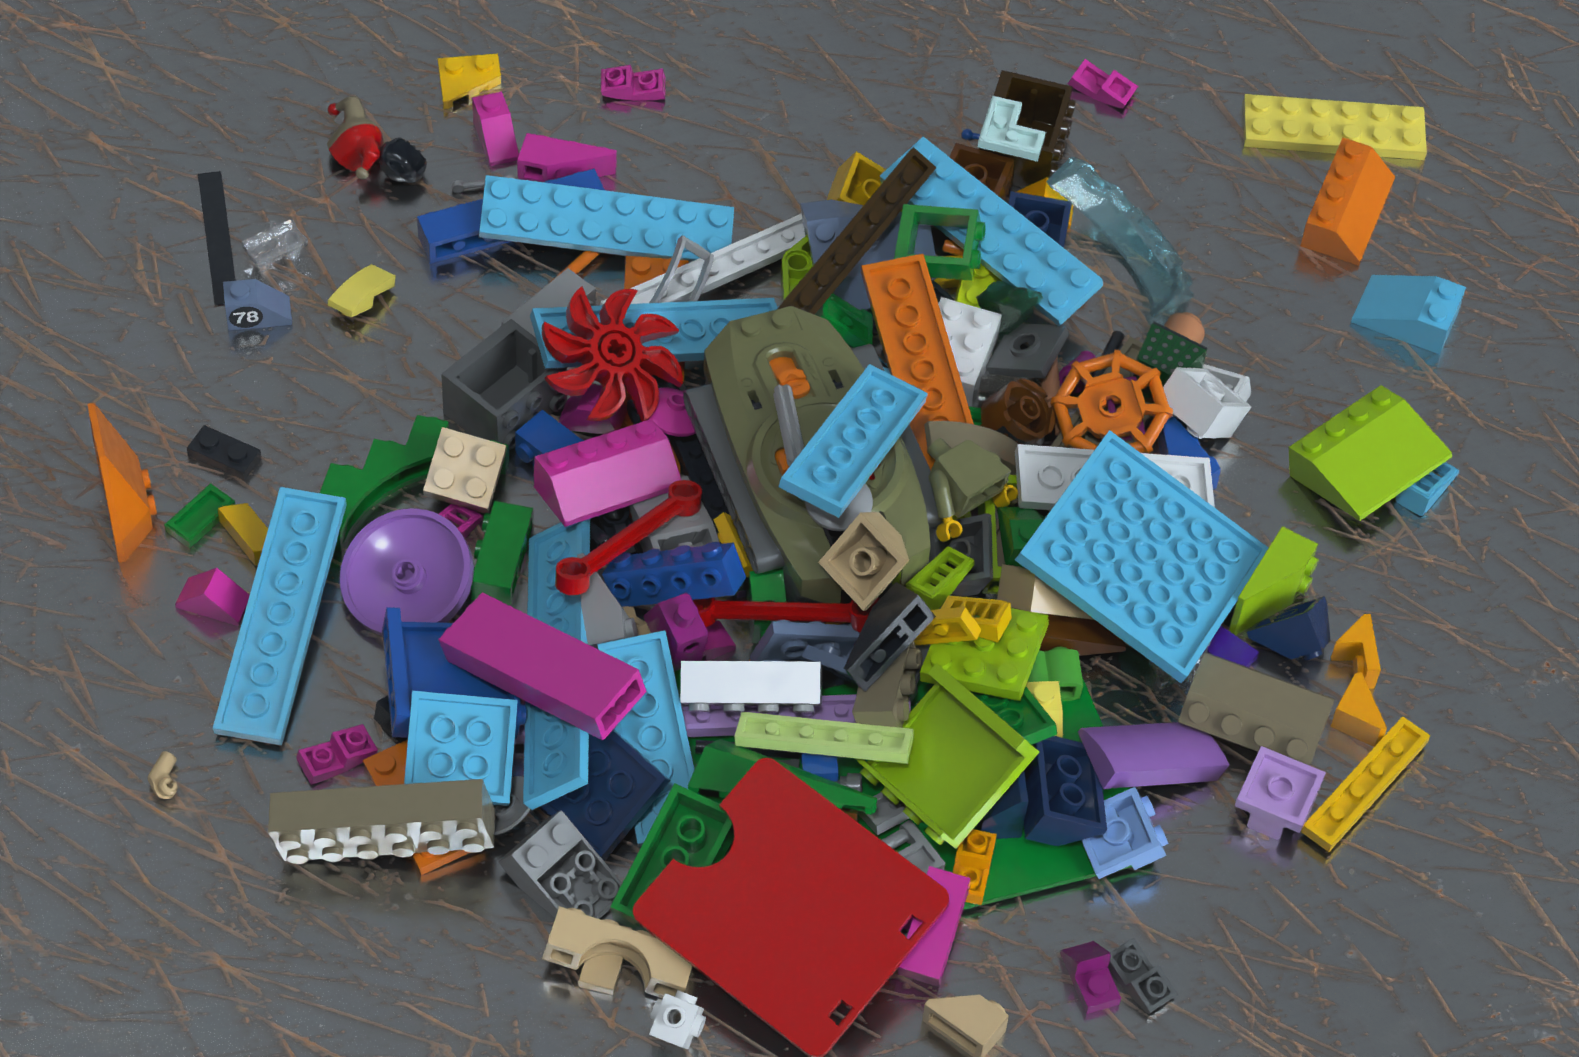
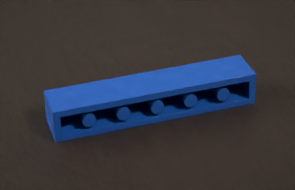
M595 168L544 182L605 190ZM483 199L417 216L418 238L430 264L512 241L479 237Z

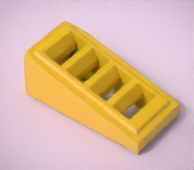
M948 595L941 609L966 607L981 628L979 637L994 642H999L1012 618L1011 603L1002 600Z

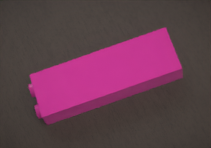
M483 592L438 639L448 662L601 740H604L646 693L639 669Z

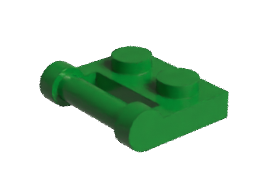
M832 293L816 312V316L827 319L849 347L855 348L873 343V316L865 309L859 310Z

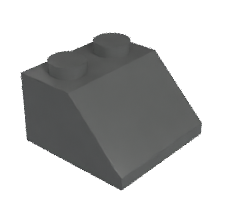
M989 513L957 519L956 521L962 525L963 531L961 535L952 538L950 534V540L945 542L938 539L936 535L937 527L929 529L931 545L929 563L947 546L975 560V565L950 596L965 597L979 594L993 579L992 522ZM946 563V565L950 566L951 568H956V566L952 565L951 563Z

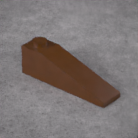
M1045 614L1048 615L1049 625L1040 646V651L1045 652L1055 647H1066L1077 650L1079 656L1126 651L1125 642L1094 619Z

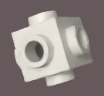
M677 990L675 997L665 993L663 1000L658 998L653 1006L650 1019L654 1020L649 1035L689 1049L693 1036L698 1038L703 1030L706 1017L702 1016L704 1008L695 1005L697 997ZM678 1013H681V1020L676 1024L675 1017Z

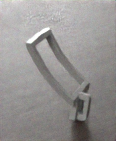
M682 235L678 238L663 280L649 303H659L674 276L684 248L704 260L697 284L688 300L698 301L709 276L714 255Z

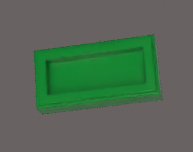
M210 483L164 524L165 532L190 549L219 523L218 508L235 505V500Z

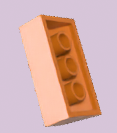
M1342 138L1307 219L1301 247L1357 266L1360 265L1395 180V175L1371 146Z

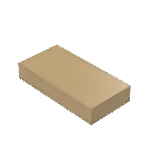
M599 955L584 962L578 987L613 995L624 962L623 957Z

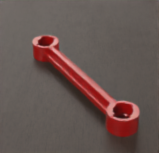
M690 480L673 482L668 489V499L583 558L569 557L560 560L556 565V588L566 595H579L586 592L590 586V576L676 515L686 517L698 513L701 509V487Z
M715 597L695 599L693 602L705 627L712 625L717 619L847 622L851 623L854 630L861 632L868 618L866 614L870 613L872 607L880 598L878 597L866 611H863L853 599L849 604L717 601Z

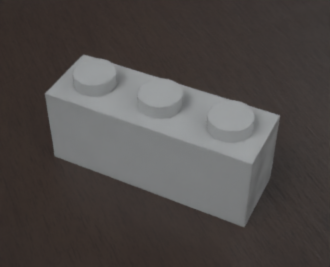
M567 268L503 320L502 325L512 319L536 337L530 319L533 308L567 307L573 294L582 286L590 305L596 306V288Z

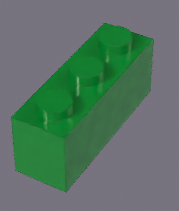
M494 501L491 513H485L482 524V532L485 533L483 540H477L474 552V559H477L474 567L471 586V600L475 601L483 592L509 606L512 605L529 546V538H531L534 528L533 508Z

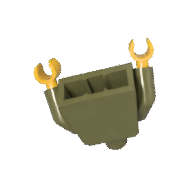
M942 438L936 439L927 449V453L935 460L928 478L935 498L938 517L943 518V523L938 525L936 529V535L940 541L950 540V534L952 538L961 535L963 531L962 525L958 521L953 520V515L960 518L991 498L997 507L1009 506L1010 501L1017 498L1018 490L1016 487L1007 485L1011 470L1001 462L1000 457L996 453L982 449L971 440H965L951 448Z

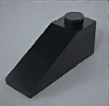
M896 582L872 607L844 669L856 684L866 692L936 616L918 594Z

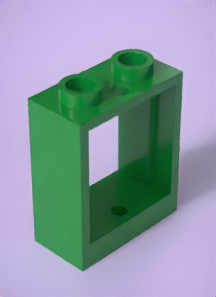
M903 204L894 259L915 255L914 250L919 224L967 228L963 258L924 255L931 278L973 281L974 269H979L981 263V250H978L979 241H984L986 230L985 222L980 220L979 211L977 209Z

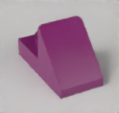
M1095 941L1061 950L1060 955L1086 1014L1120 1005L1121 996L1108 969L1111 957L1108 950Z

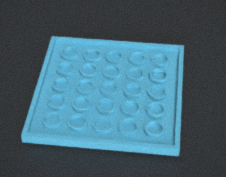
M1109 430L1016 557L1015 561L1178 682L1182 683L1237 602L1239 595L1269 547Z

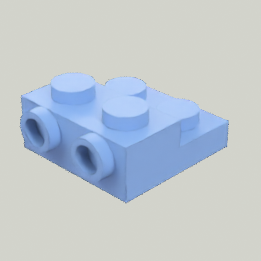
M1136 787L1104 800L1107 831L1105 834L1082 840L1098 879L1130 865L1136 870L1166 856L1163 846L1169 844L1161 825L1154 827L1150 819L1156 813L1149 797L1141 798Z

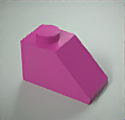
M502 91L473 97V124L489 166L517 161L519 156L511 114Z
M591 384L584 395L571 396L567 400L559 422L570 431L606 434L621 428L627 413V407L623 402L612 417L603 421L586 420L602 390V385Z

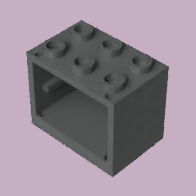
M510 319L441 374L443 414L470 435L509 445V450L515 448V432L537 413L544 410L551 415L553 412H559L565 406L567 395L553 389L544 378L547 375L567 371V367L545 369L536 337Z

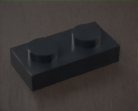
M203 425L187 447L189 457L244 481L261 459L260 449L206 425Z

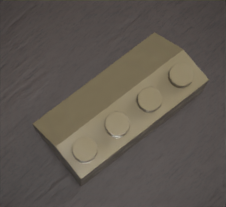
M1205 652L1188 691L1178 722L1258 752L1260 747L1263 746L1311 766L1335 699Z

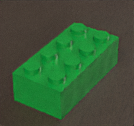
M674 783L610 906L613 920L635 930L647 931L636 922L633 915V906L672 859L691 867H706L724 858L734 838V828L729 817L720 809V803Z

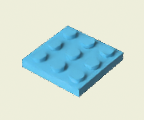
M412 691L404 784L483 779L493 805L509 806L518 700Z

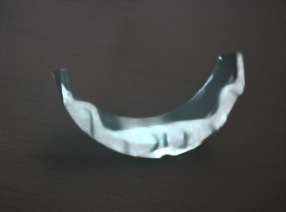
M1070 157L1046 181L1052 189L1068 201H1071L1123 256L1138 277L1148 296L1151 308L1149 314L1152 318L1189 301L1194 296V293L1189 289L1193 284V280L1181 267L1184 262L1171 243L1142 209L1135 207L1116 184L1102 179L1095 171V167L1084 160Z

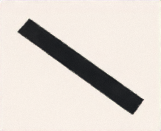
M221 171L200 173L198 174L214 304L221 305L225 304L223 282L236 281L222 175Z

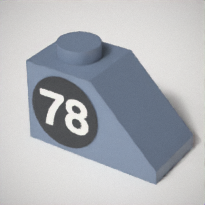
M256 279L223 282L228 331L292 325L290 296Z

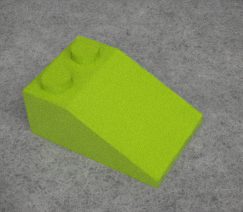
M1283 526L1281 527L1238 597L1229 627L1231 633L1234 635L1240 634L1255 623L1269 618L1292 605L1299 593L1302 595L1306 594L1313 579L1311 575L1319 561L1318 558L1314 557L1318 543Z

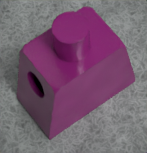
M688 593L656 604L643 616L651 633L666 631L674 672L681 669V661L702 660L708 639V631Z

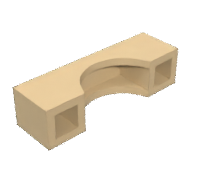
M559 906L542 957L544 960L577 970L585 961L595 956H621L630 962L640 973L645 993L663 998L665 993L675 997L677 990L684 992L692 969L691 964L647 931H634L620 926L613 920H600L586 915L579 909Z

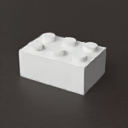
M941 297L938 305L968 406L972 407L986 372V366L998 341L1002 314Z

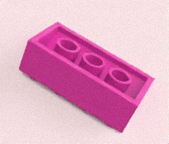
M652 419L534 457V488L565 527L668 493L669 486L673 482L682 480L669 440Z

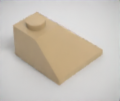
M860 512L818 563L863 611H866L909 562L902 536L879 512Z

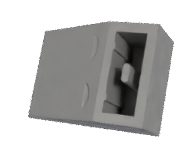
M688 476L681 477L682 480H689ZM668 493L629 505L633 521H636L668 499ZM701 501V509L698 513L686 517L676 515L642 539L640 543L643 552L651 549H659L660 551L673 550L683 545L699 547L710 542H719L713 521Z
M562 810L545 819L498 861L517 886L554 918H556L559 906L564 908H576L588 916L600 919L610 910V906L622 885V882Z

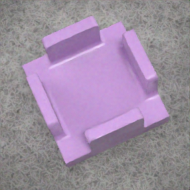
M1261 746L1236 799L1235 807L1250 813L1247 824L1248 828L1279 840L1284 827L1300 833L1313 809L1326 772Z

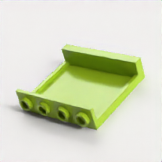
M936 663L928 674L937 682L909 713L908 720L903 722L902 728L913 729V743L908 764L854 759L864 767L860 773L875 786L879 781L885 786L881 792L895 805H898L900 801L906 805L903 812L917 825L922 821L928 825L925 832L939 845L945 840L956 849L1039 754V751Z

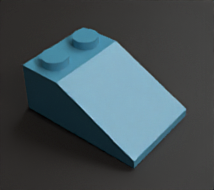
M1371 275L1351 323L1440 355L1459 312L1466 287L1437 276Z

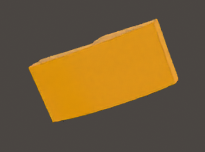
M973 829L957 848L952 873L970 878L967 903L982 906L997 834Z

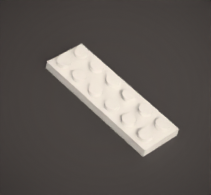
M1018 444L1015 449L1019 508L1051 510L1094 450ZM1141 453L1215 508L1210 458Z

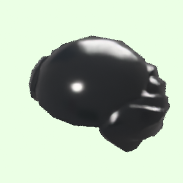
M401 137L385 142L380 148V166L389 179L400 183H414L422 178L427 162L421 151L416 150L415 145H410L409 141H405Z

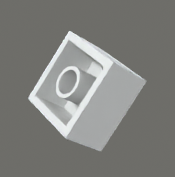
M1177 367L1163 387L1169 407L1173 409L1172 417L1182 420L1187 425L1186 430L1199 439L1231 438L1251 409L1248 403L1205 368Z

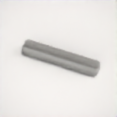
M785 384L783 386L777 385L774 388L773 396L787 464L790 467L804 449L792 388Z

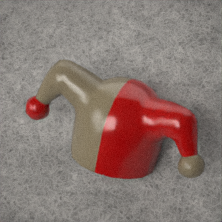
M349 96L338 103H332L328 106V113L331 116H337L341 111H344V121L328 139L327 146L338 163L353 172L356 171V176L364 180L369 175L368 170L380 157V148L384 143L383 136L376 123L366 118L361 100L357 96Z

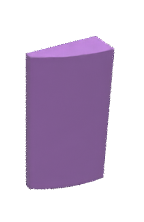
M1179 722L1080 728L1078 731L1103 789L1218 781L1230 765L1221 748L1209 733Z

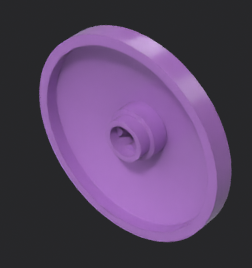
M410 508L386 513L367 524L348 546L340 569L342 597L347 608L357 621L369 631L383 636L382 627L386 607L400 608L402 622L447 623L461 609L470 592L474 576L472 553L467 541L457 527L448 519L435 512Z

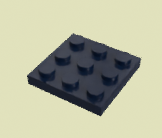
M613 729L604 740L589 734L588 784L541 807L550 815L562 810L605 862L671 780Z

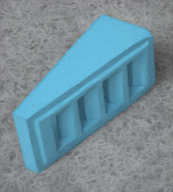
M1445 462L1434 469L1433 472H1430L1398 494L1395 500L1406 509L1419 516H1423L1456 478L1459 470Z

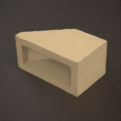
M979 994L929 999L924 1004L922 1021L972 1057H985L1006 1032L1009 1015L999 1003L993 1000L988 1001Z

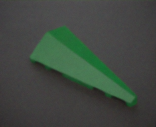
M722 739L705 746L688 783V789L697 794L705 789L719 792L720 798H726L759 759L770 757L741 746H735V744ZM776 760L839 809L844 807L863 811L865 814L870 815L876 813V797Z

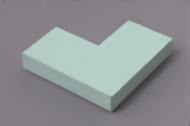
M992 96L977 147L1038 161L1046 132L1017 125L1022 102Z

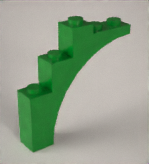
M417 415L406 445L390 440L374 439L363 469H358L351 465L330 463L320 493L344 497L347 502L335 546L336 551H342L351 531L363 516L382 499L406 485L427 478L442 427L449 429V421H444L437 417ZM503 444L506 445L507 452L500 474L506 475L509 466V445Z

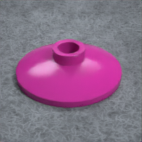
M658 388V404L649 419H652L662 432L668 435L685 437L696 434L685 408L683 391L674 388Z

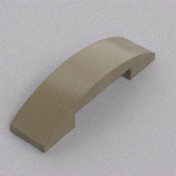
M928 421L924 424L927 448L938 438H942L951 448L965 440H971L982 449L996 453L1000 457L1001 462L1011 470L1010 475H1016L1015 449L1018 443L1002 433L963 422Z

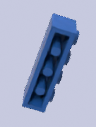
M710 542L699 547L683 545L673 550L665 551L651 549L639 554L624 552L612 560L602 573L606 585L622 607L658 604L684 593H688L692 600L731 596L736 594L746 579L734 542L724 544Z

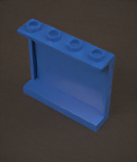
M386 607L382 635L392 737H408L412 691L518 700L515 739H517L520 725H525L526 705L520 704L519 697L447 661L438 639L453 623L402 622L400 608Z

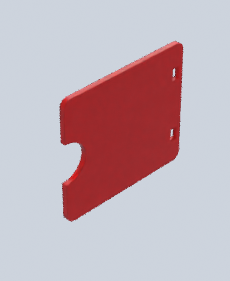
M762 758L750 768L719 805L720 809L729 817L734 828V841L728 854L719 862L706 867H691L672 859L635 902L633 915L639 925L807 1056L823 1057L831 1050L944 913L949 905V894L942 885L776 760ZM913 917L922 924L907 939L900 931ZM842 1002L851 1010L836 1025L829 1017Z

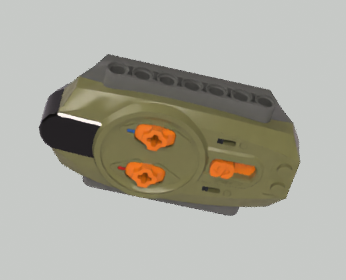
M793 306L729 321L704 350L703 367L706 385L684 390L683 399L689 419L754 573L760 574L775 569H782L786 602L849 604L852 598L818 563L844 531H833L820 526L808 514L804 500L779 488L781 477L789 466L787 464L773 394L774 388L777 385L783 386L788 384L792 388L805 447L869 364L883 371L885 370L872 344L850 349L842 336L827 319ZM910 425L907 426L865 483L870 489L873 498L871 512H879L899 532L909 558V562L878 596L879 598L896 582L905 587V584L929 562L931 547L929 529L938 527V525L943 523V518L938 517L935 498L928 478L931 470Z

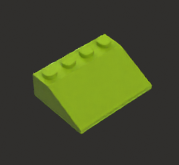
M1382 385L1288 447L1290 477L1359 521L1452 458V452L1407 401Z

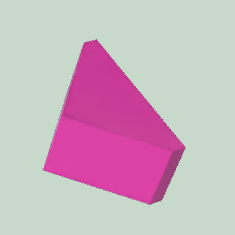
M214 568L189 577L175 606L178 609L239 626L244 617L250 595L221 570Z

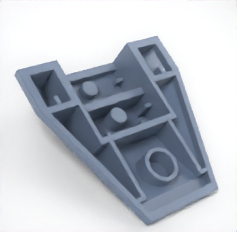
M832 199L800 204L805 235H808L812 266L863 205ZM899 212L833 292L859 310L865 309L868 311L871 309L861 275V265L894 259L902 212ZM919 224L914 250L915 255L936 256L930 225Z

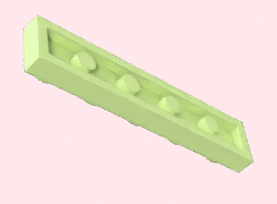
M741 712L734 737L735 746L908 764L913 743V729Z

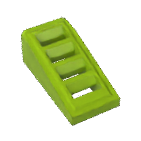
M947 546L905 584L906 588L918 594L930 610L939 609L944 604L948 595L952 594L975 565V560ZM949 562L952 565L956 566V568L953 569L950 566L946 565V563Z

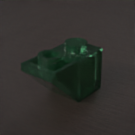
M998 280L991 283L976 298L981 309L1002 314L999 332L1008 335L1031 317L1043 296L1041 292L1024 287L1017 288Z

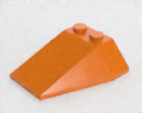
M89 403L87 406L101 482L104 486L118 562L122 563L127 561L153 529L151 515L157 514L153 495L147 496L145 490L151 488L148 469L141 470L136 453L96 404Z

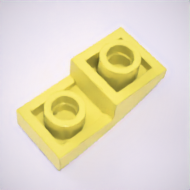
M371 264L346 280L328 299V306L340 311L342 315L349 317L357 316L373 308L374 296L395 287L396 276Z

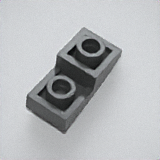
M1134 937L1110 952L1109 970L1131 998L1147 1014L1178 995L1160 966H1152Z

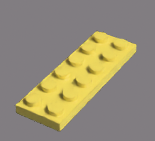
M1252 94L1244 95V147L1336 154L1344 137L1371 146L1380 157L1425 160L1427 145L1424 107Z

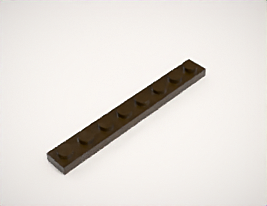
M913 147L777 309L793 306L815 315L903 209V204L909 202L937 167Z

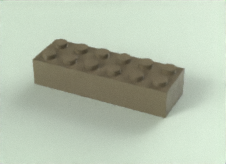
M483 779L270 793L268 833L283 860L293 864H303L308 860L315 859L337 862L346 857H359L369 860L377 858L378 855L392 854L397 857H409L413 853L421 852L443 855L454 850L477 853L485 848H494L495 808Z

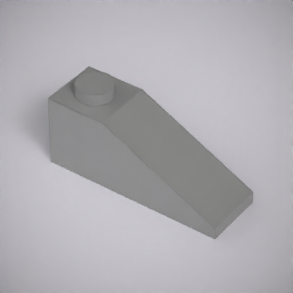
M584 553L577 554V558L580 559L585 556ZM598 572L592 574L588 590L580 594L588 645L598 649L597 644L638 636L634 618H629Z

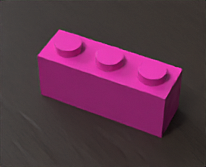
M929 866L927 875L947 890L949 905L898 967V975L939 987L970 889V878ZM913 917L904 926V929L909 930L907 939L922 924Z

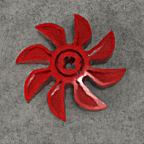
M583 286L576 290L566 310L568 328L576 336L545 321L542 324L544 344L556 360L561 363L580 362L583 364L578 368L547 375L544 378L545 381L556 391L569 396L584 395L593 381H597L602 385L599 398L586 419L588 421H603L612 417L626 398L624 386L633 399L641 421L648 420L655 411L659 400L657 381L650 374L678 387H681L683 384L680 364L668 349L663 346L645 347L642 345L647 341L675 335L679 332V329L670 320L657 314L640 315L632 328H627L623 324L626 311L638 292L636 289H622L611 294L599 312L601 323L591 308Z

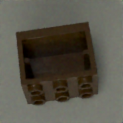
M1001 70L994 96L1022 102L1017 125L1046 132L1038 161L983 148L979 149L1014 159L1013 186L1025 188L1046 177L1055 183L1059 170V165L1055 164V162L1062 161L1066 143L1062 142V140L1069 138L1072 121L1067 120V118H1072L1076 100L1071 99L1073 87Z

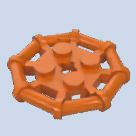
M1114 350V353L1082 362L1074 361L1070 365L1071 370L1057 394L1051 397L1050 406L1054 407L1062 432V443L1066 447L1071 446L1078 449L1095 450L1098 445L1082 438V436L1088 431L1095 438L1103 439L1110 430L1120 438L1131 435L1135 442L1129 443V445L1140 453L1149 454L1152 452V446L1168 418L1173 416V409L1169 407L1160 379L1161 372L1157 368L1152 369L1122 354L1121 350ZM1108 367L1112 369V372L1092 377L1090 374L1091 372ZM1120 367L1140 378L1137 381L1132 379L1129 381L1123 378V375L1120 374ZM1081 380L1086 384L1082 394L1078 398L1070 396L1078 381ZM1149 386L1155 404L1145 403L1142 389ZM1112 399L1114 404L1120 403L1121 407L1117 408L1115 413L1105 411L1103 408L1106 407L1107 400ZM1078 408L1082 423L1073 427L1068 409ZM1145 415L1153 416L1152 422L1145 434H1143L1138 429Z

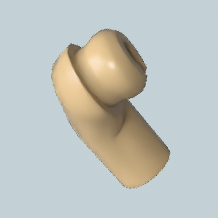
M163 751L147 777L154 794L161 799L172 798L178 789L177 782H173L169 775L177 758L167 751Z

